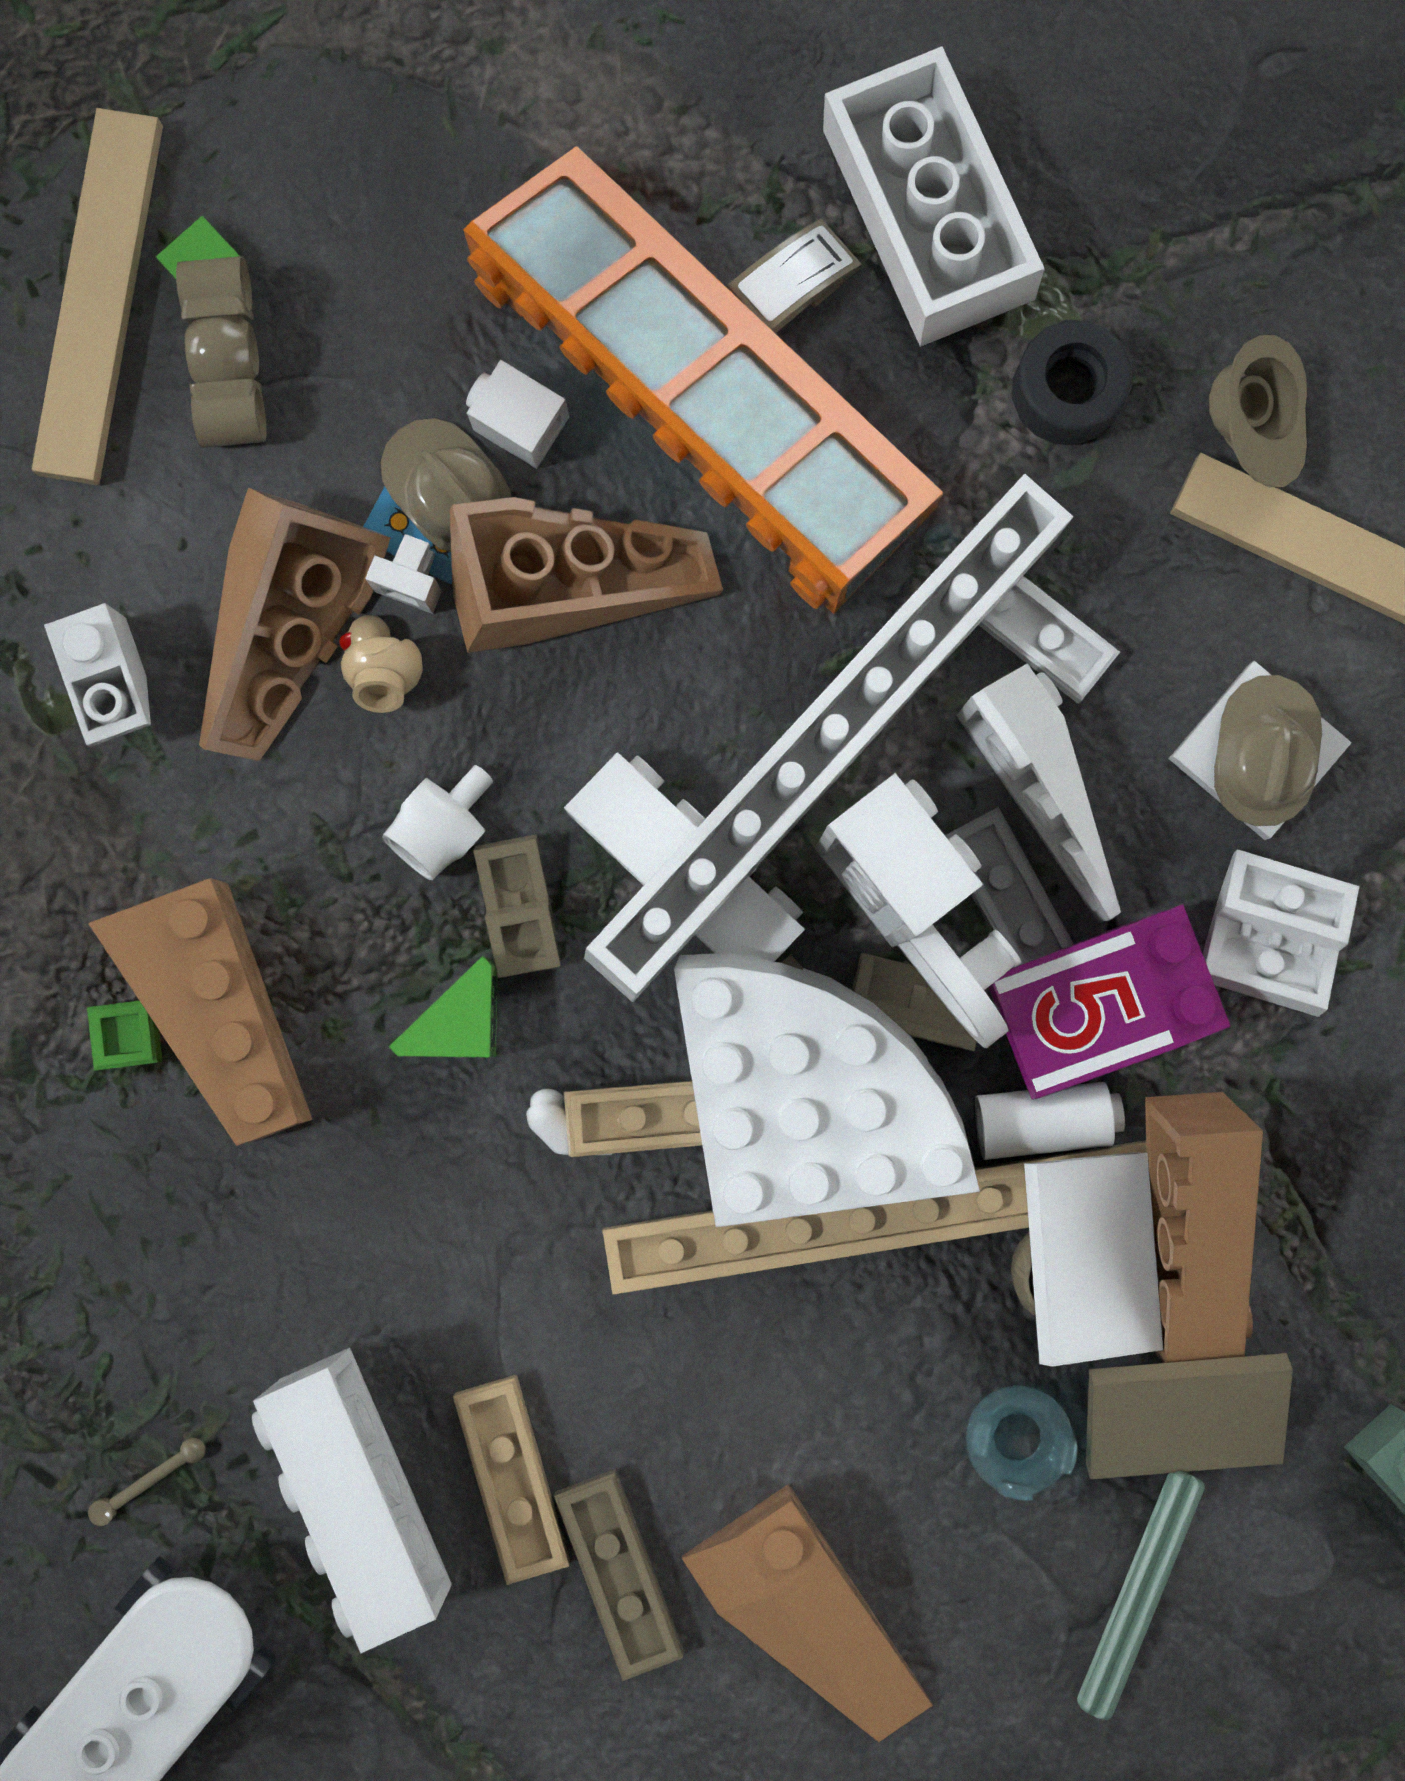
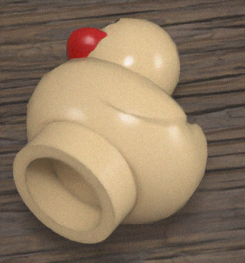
M373 615L361 616L352 622L348 633L342 635L339 640L341 648L345 651L341 661L343 678L353 689L352 696L354 701L363 709L377 713L395 711L402 706L404 695L411 691L420 680L423 672L421 653L413 641L409 639L399 641L397 638L391 637L389 627L381 618Z

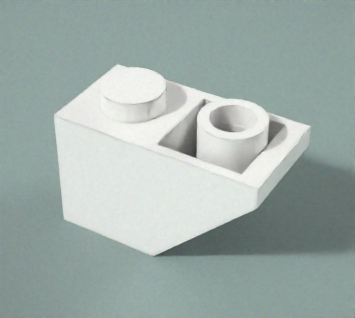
M104 603L44 625L86 746L92 747L151 725L147 677L126 617Z

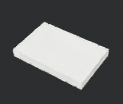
M1130 1152L1024 1163L1039 1364L1053 1367L1163 1350L1148 1153Z

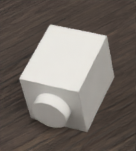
M502 360L499 361L491 375L484 372L478 377L466 400V405L470 407L467 415L475 432L536 469L569 419L566 400Z

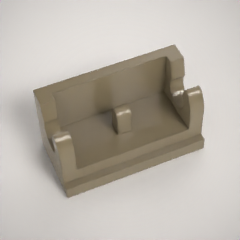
M860 953L851 989L853 992L874 1003L911 1037L963 1050L975 1051L977 1041L947 1009L914 965Z

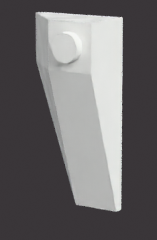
M1027 663L971 696L956 716L1098 923L1107 921L1121 913L1065 718L1057 707L1062 704V698L1049 677L1043 672L1035 675Z

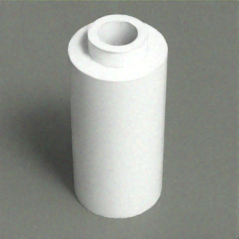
M1105 1082L1078 1084L1033 1100L1028 1090L975 1096L976 1130L983 1160L1113 1146L1115 1132H1123L1125 1128L1124 1109L1120 1094H1110Z

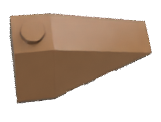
M248 488L228 550L199 743L200 747L204 750L256 761L262 759L302 700L301 687L320 660L327 663L338 647L333 643V640L352 612L359 615L370 600L373 589L365 578L374 556L384 559L390 537L306 505Z
M516 497L453 504L450 508L453 597L467 653L530 644L718 596L723 591L707 532L641 520H634L632 523L626 524L593 518L592 511L572 508L570 513L535 507V501Z
M789 1484L682 1555V1560L717 1614L878 1742L933 1706L931 1700Z

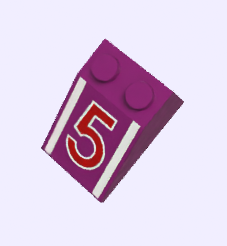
M1183 904L1145 916L1013 967L988 987L995 1006L1008 1027L1006 1034L1032 1100L1174 1050L1230 1027L1229 1020Z

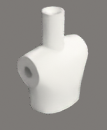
M474 765L450 793L428 778H425L401 805L400 812L394 822L382 836L384 841L415 871L426 879L433 880L455 860L461 859L486 831L468 810L493 783L492 778L482 768Z

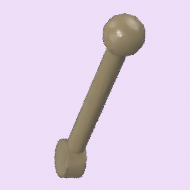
M198 1438L186 1439L180 1447V1452L111 1499L100 1498L96 1500L88 1510L90 1521L97 1526L107 1525L115 1518L117 1509L186 1462H199L205 1455L206 1448L204 1442Z

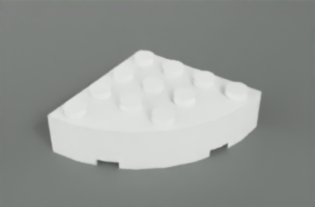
M735 953L679 956L674 972L716 1227L980 1192L963 1121L942 1079L929 1064L927 1057L912 1037L874 1003L830 977L805 968L800 970L780 962L767 961L762 957Z

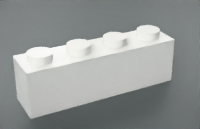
M617 752L564 808L587 833L644 886L699 827L705 818L686 800L682 799L675 807L657 789L664 783V780L638 755L629 763ZM748 876L695 935L715 954L735 953L762 957L767 961L774 962L805 930L796 921L803 912L777 887H774L767 894Z

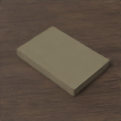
M1287 1353L1089 1369L1086 1465L1090 1480L1175 1473L1176 1471L1189 1472L1283 1464L1293 1374Z

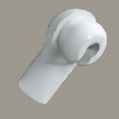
M553 1089L539 1090L532 1095L530 1100L531 1108L526 1113L529 1127L553 1152L568 1155L564 1097Z

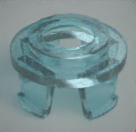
M1023 1385L1000 1388L987 1395L976 1406L968 1421L966 1447L970 1461L980 1477L989 1485L998 1489L997 1492L1015 1500L1030 1501L1033 1498V1493L1051 1486L1063 1473L1071 1475L1077 1458V1441L1073 1439L1071 1424L1065 1411L1045 1392ZM1012 1414H1024L1031 1417L1037 1423L1040 1430V1444L1037 1451L1031 1457L1024 1460H1010L1003 1457L994 1443V1432L998 1423L1004 1417Z

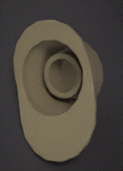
M1259 335L1242 346L1235 356L1233 363L1222 369L1212 383L1209 394V413L1213 425L1234 450L1241 467L1254 481L1270 488L1284 487L1298 478L1305 464L1307 448L1305 413L1307 399L1306 373L1300 356L1289 342L1276 335Z
M436 418L415 420L398 429L385 446L380 462L382 482L394 502L423 536L439 549L451 552L450 508L453 504L511 498L510 489L501 472L471 437L454 423Z
M1280 675L1257 676L1242 683L1226 702L1221 717L1214 765V788L1222 806L1237 820L1253 826H1276L1294 818L1309 801L1318 772L1322 723L1321 713L1312 695L1298 682Z

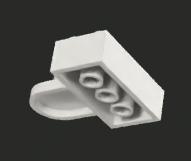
M894 773L831 822L818 841L815 850L891 947L899 946L958 1022L980 1045L988 1048L1008 1032V1027L984 990L1012 967L1018 966L1021 960L1009 942L996 929L989 933L986 939L958 958L932 925L983 885L974 873L981 868V864L973 851L958 835L955 834L950 839H947L934 823L931 817L938 813V810L924 789L913 779L904 785L897 774Z

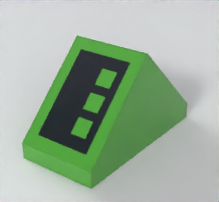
M482 956L404 1031L389 1048L397 1056L496 1057L498 975L495 964L489 958Z

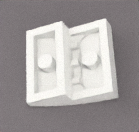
M1237 849L1228 867L1203 951V956L1214 985L1319 1017L1328 1009L1339 951L1349 942L1359 886Z

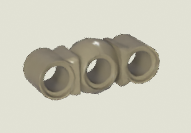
M243 256L177 262L176 283L182 310L181 316L182 320L189 324L184 337L185 355L190 376L196 382L189 385L192 394L191 411L193 427L198 444L201 448L265 442L267 423L261 393L262 386L254 380L259 372V356L255 333L252 325L249 323L254 321V315L252 312L251 281L246 261Z

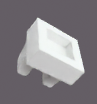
M406 534L393 562L374 556L365 578L374 592L431 614L434 613L442 592L435 578L428 576L435 557V553L429 550L430 544Z

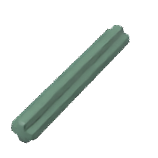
M1183 1471L1168 1473L1078 1694L1077 1701L1080 1708L1096 1718L1109 1720L1114 1714L1205 1490L1204 1483L1191 1473Z

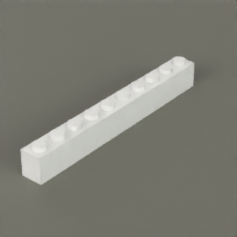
M1024 474L586 948L584 959L631 1002H634L1052 545L1073 516Z

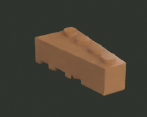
M209 878L88 923L236 1146L257 1141L313 1120L228 883Z
M1223 1092L1145 1097L1146 1153H1148L1163 1350L1155 1352L1162 1363L1245 1357L1246 1338H1251L1253 1331L1249 1296L1263 1130Z

